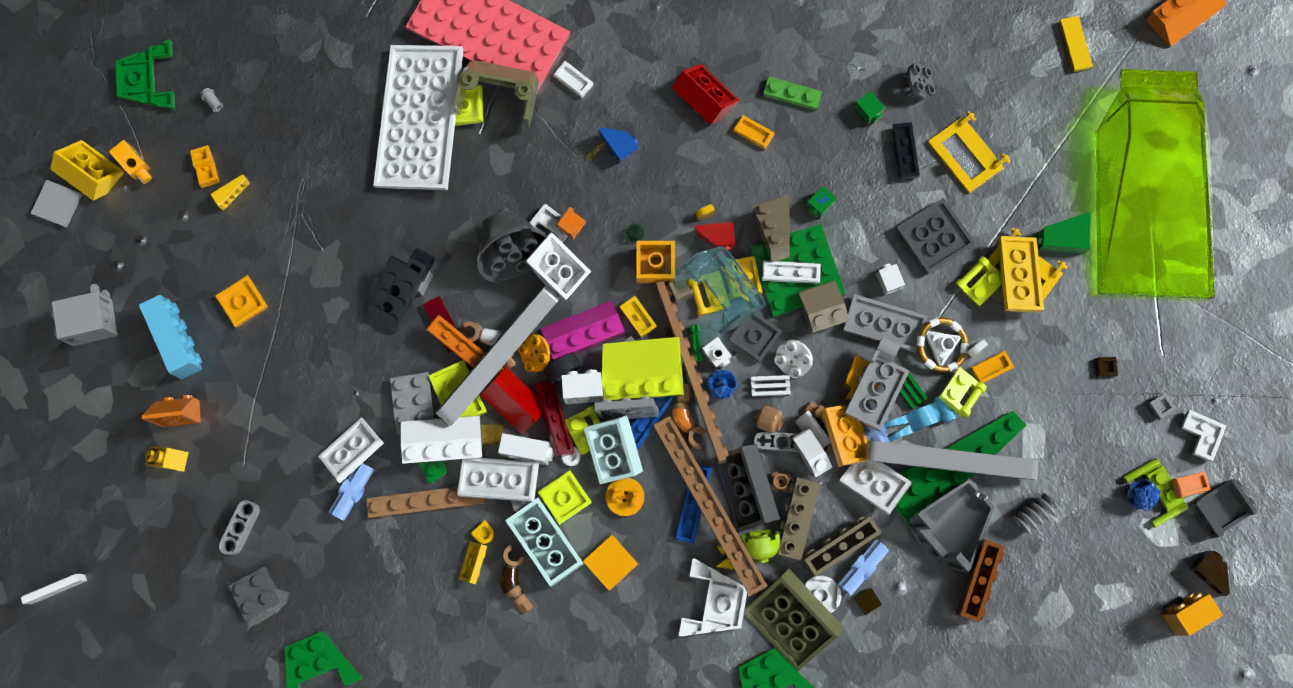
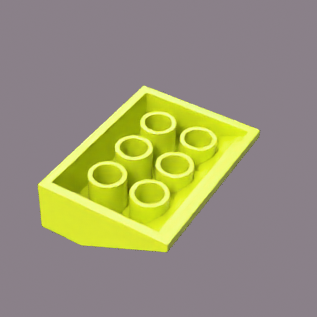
M679 337L603 344V399L619 401L621 398L639 399V397L643 396L655 398L684 395Z

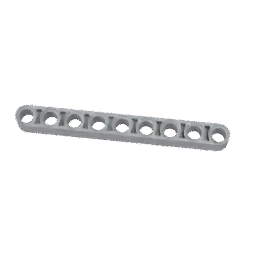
M544 285L438 408L436 414L448 425H453L558 302L560 296L550 287Z
M869 440L867 441L865 456L866 461L1037 480L1039 460Z

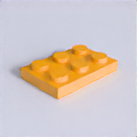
M849 404L821 410L838 467L866 461L867 438L861 422L844 414Z

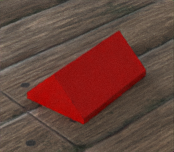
M507 367L480 394L486 402L521 434L528 430L542 415L537 395Z

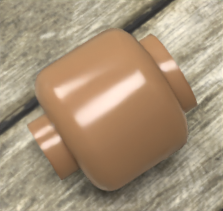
M765 405L761 410L758 409L756 411L754 420L757 421V428L774 433L780 431L784 422V416H782L781 410Z

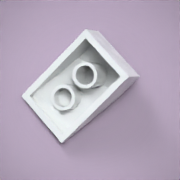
M552 232L526 259L528 265L542 282L550 287L561 299L565 300L568 299L591 272Z

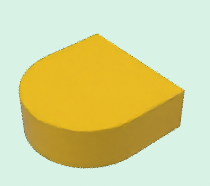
M712 204L698 209L695 213L698 220L716 215Z
M486 520L470 533L481 544L490 543L495 535L493 528Z

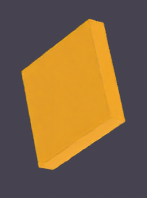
M248 275L215 295L236 328L268 308V305Z
M613 535L583 560L609 591L638 565Z

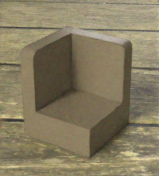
M686 279L675 284L673 282L668 283L676 305L693 298L694 292L690 289Z

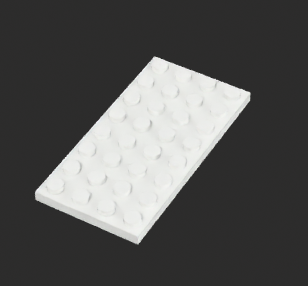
M391 45L373 186L375 188L448 190L456 111L453 104L461 75L462 46Z

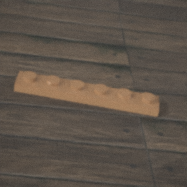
M458 487L367 498L368 518L486 504L485 498L457 496Z

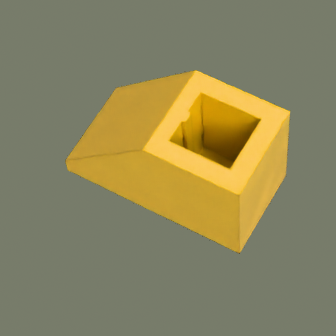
M150 446L145 455V465L184 472L189 452Z

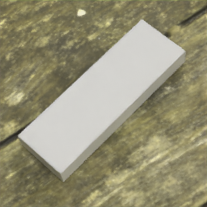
M763 261L762 281L819 284L821 264L780 261L771 263V261Z
M76 573L21 597L22 603L34 604L87 581L86 576Z

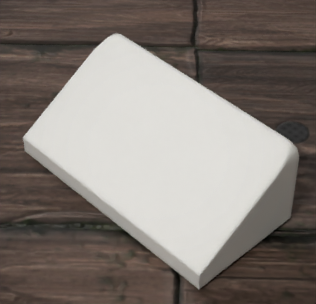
M810 411L805 412L796 420V424L802 432L808 428L812 431L823 449L831 443L829 437Z

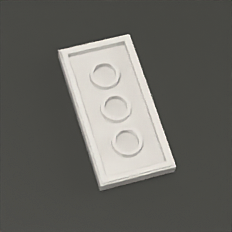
M489 458L462 459L457 496L534 502L539 463Z

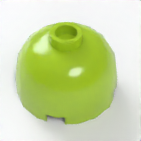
M772 530L751 531L750 536L745 537V533L740 536L751 558L757 560V563L768 562V558L774 557L779 551V531L772 534Z

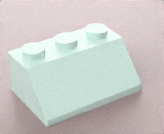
M627 415L584 427L600 484L632 477L643 472Z

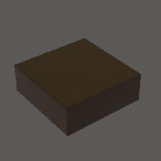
M1116 357L1095 358L1097 378L1118 376Z
M872 588L854 598L864 615L882 605Z

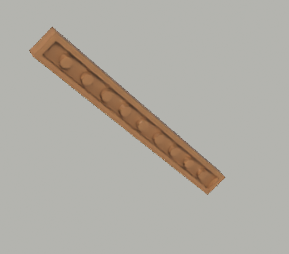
M663 280L656 282V288L673 336L680 339L683 365L718 464L726 463V457L729 454L726 445H722L719 438H722L719 426L715 427L713 420L716 417L713 409L708 408L707 402H709V397L706 390L702 391L700 384H703L700 372L696 373L694 366H697L694 355L690 356L689 354L690 344L688 338L683 337L682 331H684L682 321L677 320L675 315L678 313L675 302L671 303L669 296H672L669 285L665 286Z
M671 416L654 424V429L749 597L767 587L766 582Z

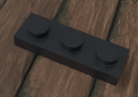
M912 122L893 124L892 129L900 180L919 178L920 172Z

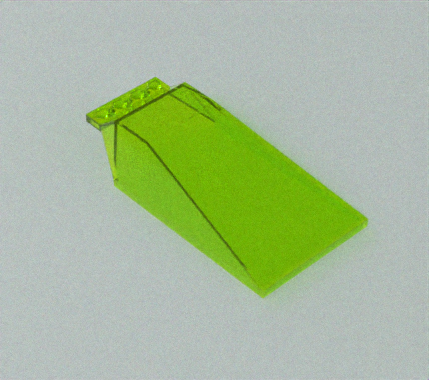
M1121 69L1120 90L1095 131L1098 294L1213 299L1215 298L1210 132L1205 103L1198 90V72Z

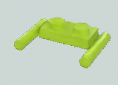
M1158 458L1123 476V480L1129 483L1144 474L1145 478L1153 482L1160 490L1159 500L1167 512L1150 521L1154 528L1189 509L1183 497L1177 499L1171 482L1172 479L1165 467L1161 466Z

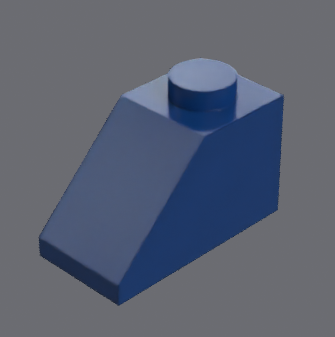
M603 127L598 131L599 136L619 163L639 149L638 140L628 132Z

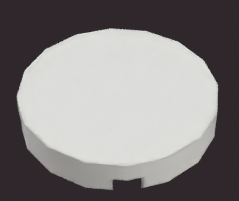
M816 576L806 582L805 586L830 613L837 609L841 601V590L833 579L826 576Z

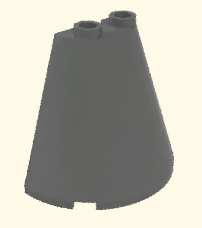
M967 479L915 513L909 521L912 523L910 527L912 535L927 553L939 562L943 560L950 563L948 565L950 568L962 572L970 571L994 510V506L989 498L977 492L979 488L971 479Z

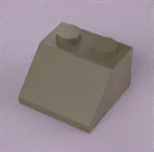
M835 281L798 292L807 327L813 333L849 321L845 302Z

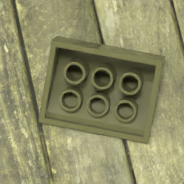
M790 569L784 572L744 610V614L797 671L834 641L844 629L842 624Z

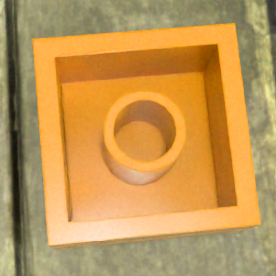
M637 241V283H656L662 280L664 283H675V241Z
M1201 592L1195 595L1194 593L1186 595L1182 598V603L1178 605L1174 603L1166 608L1167 612L1162 614L1175 636H1190L1223 616L1211 595L1201 594Z

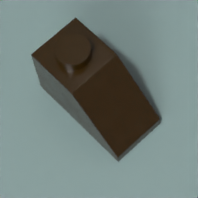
M1212 550L1204 551L1189 569L1219 596H1228L1230 589L1227 564L1218 552Z

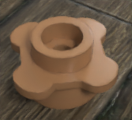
M774 472L770 488L773 491L782 490L783 492H788L790 489L788 486L791 479L790 474Z

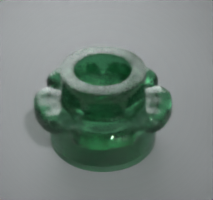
M631 224L626 230V235L630 241L637 242L644 238V228L638 224Z

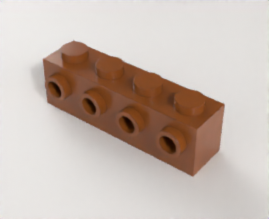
M986 539L981 541L970 569L956 616L972 622H980L983 619L986 611L984 608L986 601L990 599L992 593V583L995 582L998 575L997 567L1004 556L1003 545Z

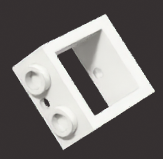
M502 433L498 452L502 457L520 461H534L548 466L549 461L552 462L554 452L549 442Z

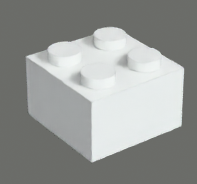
M587 370L585 374H578L577 371L566 372V375H562L565 404L591 403L603 400L601 372L597 373V370Z

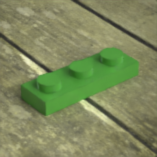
M769 76L763 96L817 111L822 91Z

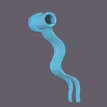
M937 396L934 398L936 402L884 423V426L888 428L909 423L907 427L888 438L889 442H892L939 421H943V424L957 419L958 416L955 411H952V408Z

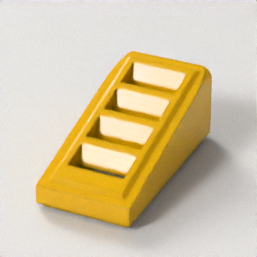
M240 175L211 193V196L218 207L224 210L250 182L244 175Z

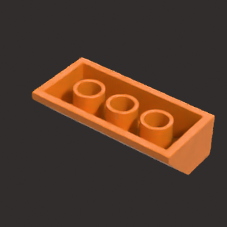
M1167 0L1152 11L1146 21L1170 48L1226 6V0Z

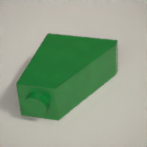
M1087 212L1045 226L1037 233L1036 239L1037 244H1039V250L1085 254L1090 249L1091 213Z

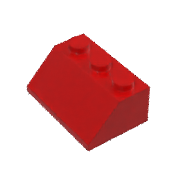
M702 64L682 71L671 87L679 97L689 104L691 109L697 111L702 116V119L710 125L720 121L740 101Z

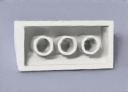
M480 416L459 417L451 426L442 418L401 421L402 463L482 457Z

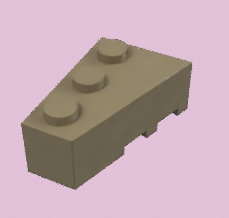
M789 195L753 205L754 220L771 263L790 257Z

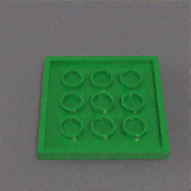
M821 224L790 233V257L779 260L780 262L821 264L819 284L762 281L763 261L771 260L763 242L749 246L751 255L755 256L759 279L773 318L802 309L798 292L824 283L835 281L841 296L846 294Z

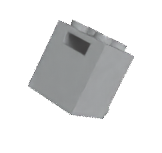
M92 284L90 286L91 293L53 301L51 316L55 321L54 334L56 338L72 346H77L118 336L110 293L107 290H103L100 293L99 286Z

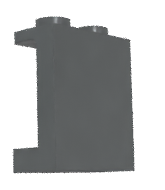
M1236 479L1227 480L1189 504L1211 538L1222 536L1226 530L1250 515L1258 513L1255 509V503L1247 497L1243 485L1236 481Z

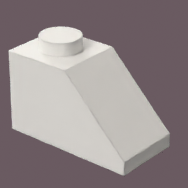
M809 428L792 437L807 469L815 477L832 468L824 449Z

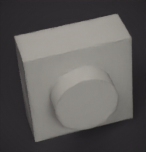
M1167 393L1148 403L1158 420L1177 409Z

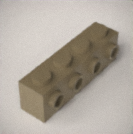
M801 478L791 482L789 493H792L790 501H786L784 512H787L786 520L782 519L779 531H782L777 556L796 561L802 560L820 487L819 483Z
M862 516L853 522L855 526L850 530L845 527L837 533L839 537L834 540L830 537L821 543L822 548L818 551L812 549L804 554L806 559L802 561L813 577L824 572L882 533L871 516L866 519Z

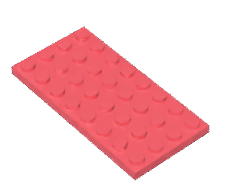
M421 0L406 25L407 30L438 46H462L463 59L469 62L480 61L533 71L539 79L538 90L570 35V31L510 0Z

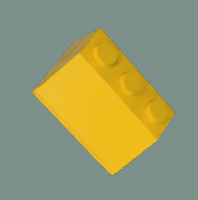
M82 140L57 150L53 154L51 170L93 201L106 195L124 174V170Z

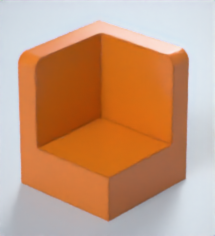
M570 207L557 223L558 230L574 240L586 224V221L575 214L574 209Z

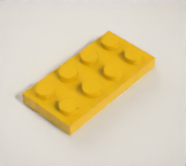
M1000 236L998 238L1005 311L1041 313L1044 311L1037 239Z

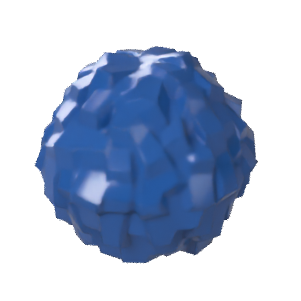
M717 369L707 379L706 388L708 393L721 400L730 398L737 388L736 377L733 376L731 371Z
M1148 479L1132 482L1127 493L1130 504L1138 510L1143 509L1145 512L1153 508L1160 498V490Z

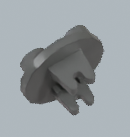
M913 63L908 67L907 73L904 74V78L908 79L911 88L907 92L908 96L912 95V97L917 96L921 99H926L935 94L931 78L932 71L928 66L924 67L920 63Z

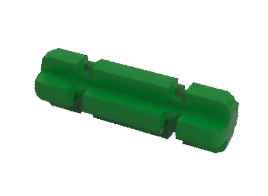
M693 324L689 327L691 350L696 362H700L703 360L701 335L699 334L700 326Z

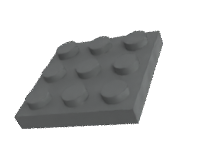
M944 197L896 227L897 232L927 275L976 244Z

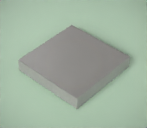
M46 180L31 214L67 228L83 194Z

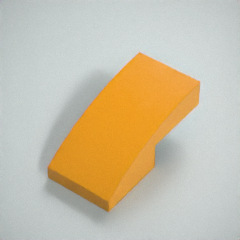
M207 145L191 150L192 162L197 172L200 187L205 188L220 183L210 147Z

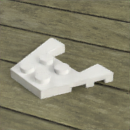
M692 559L690 577L705 579L710 582L703 621L682 618L679 636L741 628L747 596L744 586L700 561Z

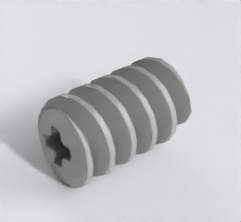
M1043 493L1041 498L1035 499V503L1031 502L1029 507L1023 508V512L1019 511L1017 517H1012L1022 531L1031 535L1030 528L1038 530L1036 523L1043 526L1044 522L1042 519L1044 518L1049 521V513L1056 516L1054 509L1057 506L1050 496Z

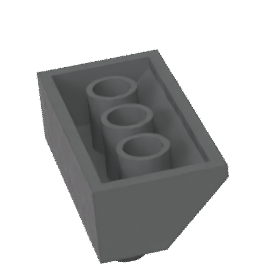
M757 444L743 446L728 452L729 456L726 457V463L720 465L717 458H714L737 532L780 519Z

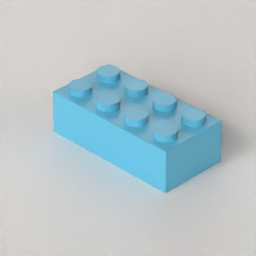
M158 295L139 304L168 372L182 380L203 370L200 365L202 363L201 357L193 349L195 344L192 338L187 336L185 331L187 326L183 319L180 320L178 313H180V310L176 303H172L169 298L166 299L162 295Z

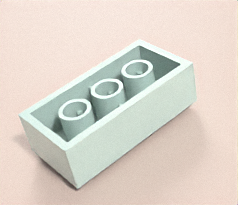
M539 498L505 520L551 587L584 565ZM531 522L539 523L536 531L529 529ZM542 538H545L546 540H547V539H550V542H548V543H549V546H547V547L542 546V547H541V545H540V543H542L541 539H542ZM553 554L561 555L558 564L556 562L552 563Z

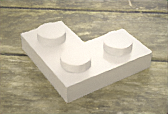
M1188 410L1181 429L1199 436L1192 454L1212 462L1226 425Z

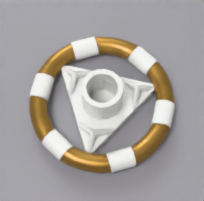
M937 317L927 321L922 326L917 336L916 346L918 355L924 365L933 371L948 373L956 370L964 363L968 354L969 343L961 325L952 319ZM939 324H945L956 331L959 336L928 330ZM925 336L928 340V343L930 345V348L932 350V353L935 357L937 364H935L931 359H929L925 353ZM961 340V350L958 359L951 364L942 366Z

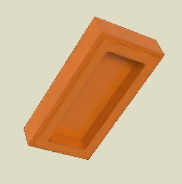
M1205 471L1171 480L1177 499L1211 490Z

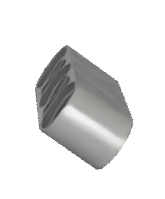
M245 500L237 506L219 544V549L223 554L237 555L242 550L260 512V508L256 503ZM251 505L252 511L249 515H246L245 508ZM239 523H242L243 530L237 533L236 527ZM230 541H233L234 548L229 551L227 545Z

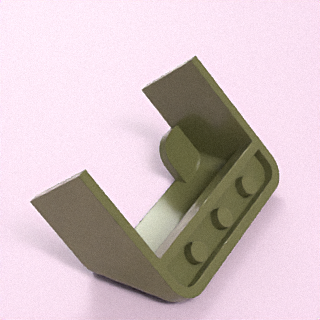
M480 61L469 62L459 77L453 104L456 113L461 115L466 90H473L478 82L514 88L516 97L522 101H527L524 121L526 127L530 128L539 86L537 74L533 71Z

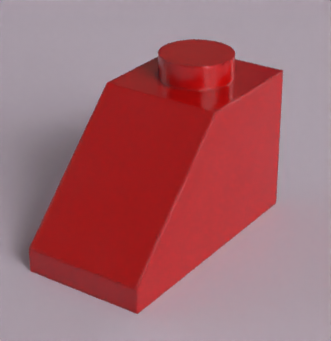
M733 222L695 225V235L714 250L729 252L731 249H734Z

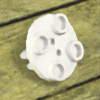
M788 340L778 347L774 362L784 373L792 378H798L810 370L813 357L805 344L796 340Z

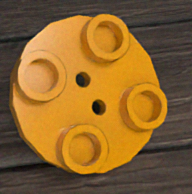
M529 335L518 348L525 370L528 372L543 371L548 366L549 361L553 360L550 356L549 345L541 335Z
M624 478L615 480L606 491V502L609 509L619 516L634 515L641 509L644 503V491L642 486L634 479Z

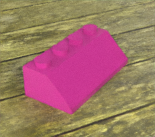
M612 301L540 328L544 339L549 345L553 361L569 353L581 354L625 336V330Z

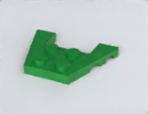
M170 39L163 41L164 43L158 46L148 47V50L144 52H137L116 61L118 98L175 110V94L173 91L155 93L154 60L173 58V44Z
M324 631L285 647L287 688H301V683L335 668H338L344 687L363 679Z
M774 648L739 666L742 688H786L791 684H794L795 688H814Z

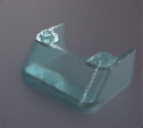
M723 246L695 254L676 271L677 275L688 272L689 277L695 282H705L725 309V312L722 314V322L725 326L718 331L720 335L735 329L766 306V302L731 253Z

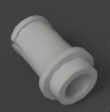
M210 88L204 89L200 93L201 99L207 102L213 112L221 110L223 104L215 96V91Z

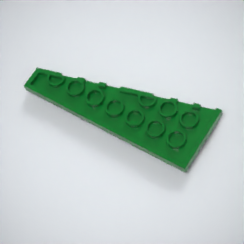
M1012 411L946 449L996 455L1026 424ZM913 466L900 474L911 481V485L894 507V510L911 527L912 523L909 521L915 513L967 479H971L976 473Z

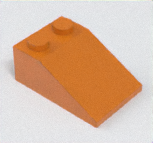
M192 395L181 396V399L175 400L173 397L162 398V401L154 402L144 412L142 419L160 427L201 423L200 400L193 398Z

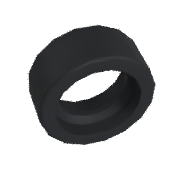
M569 353L550 363L543 371L550 384H556L562 381V375H566V372H578L582 365L575 353Z

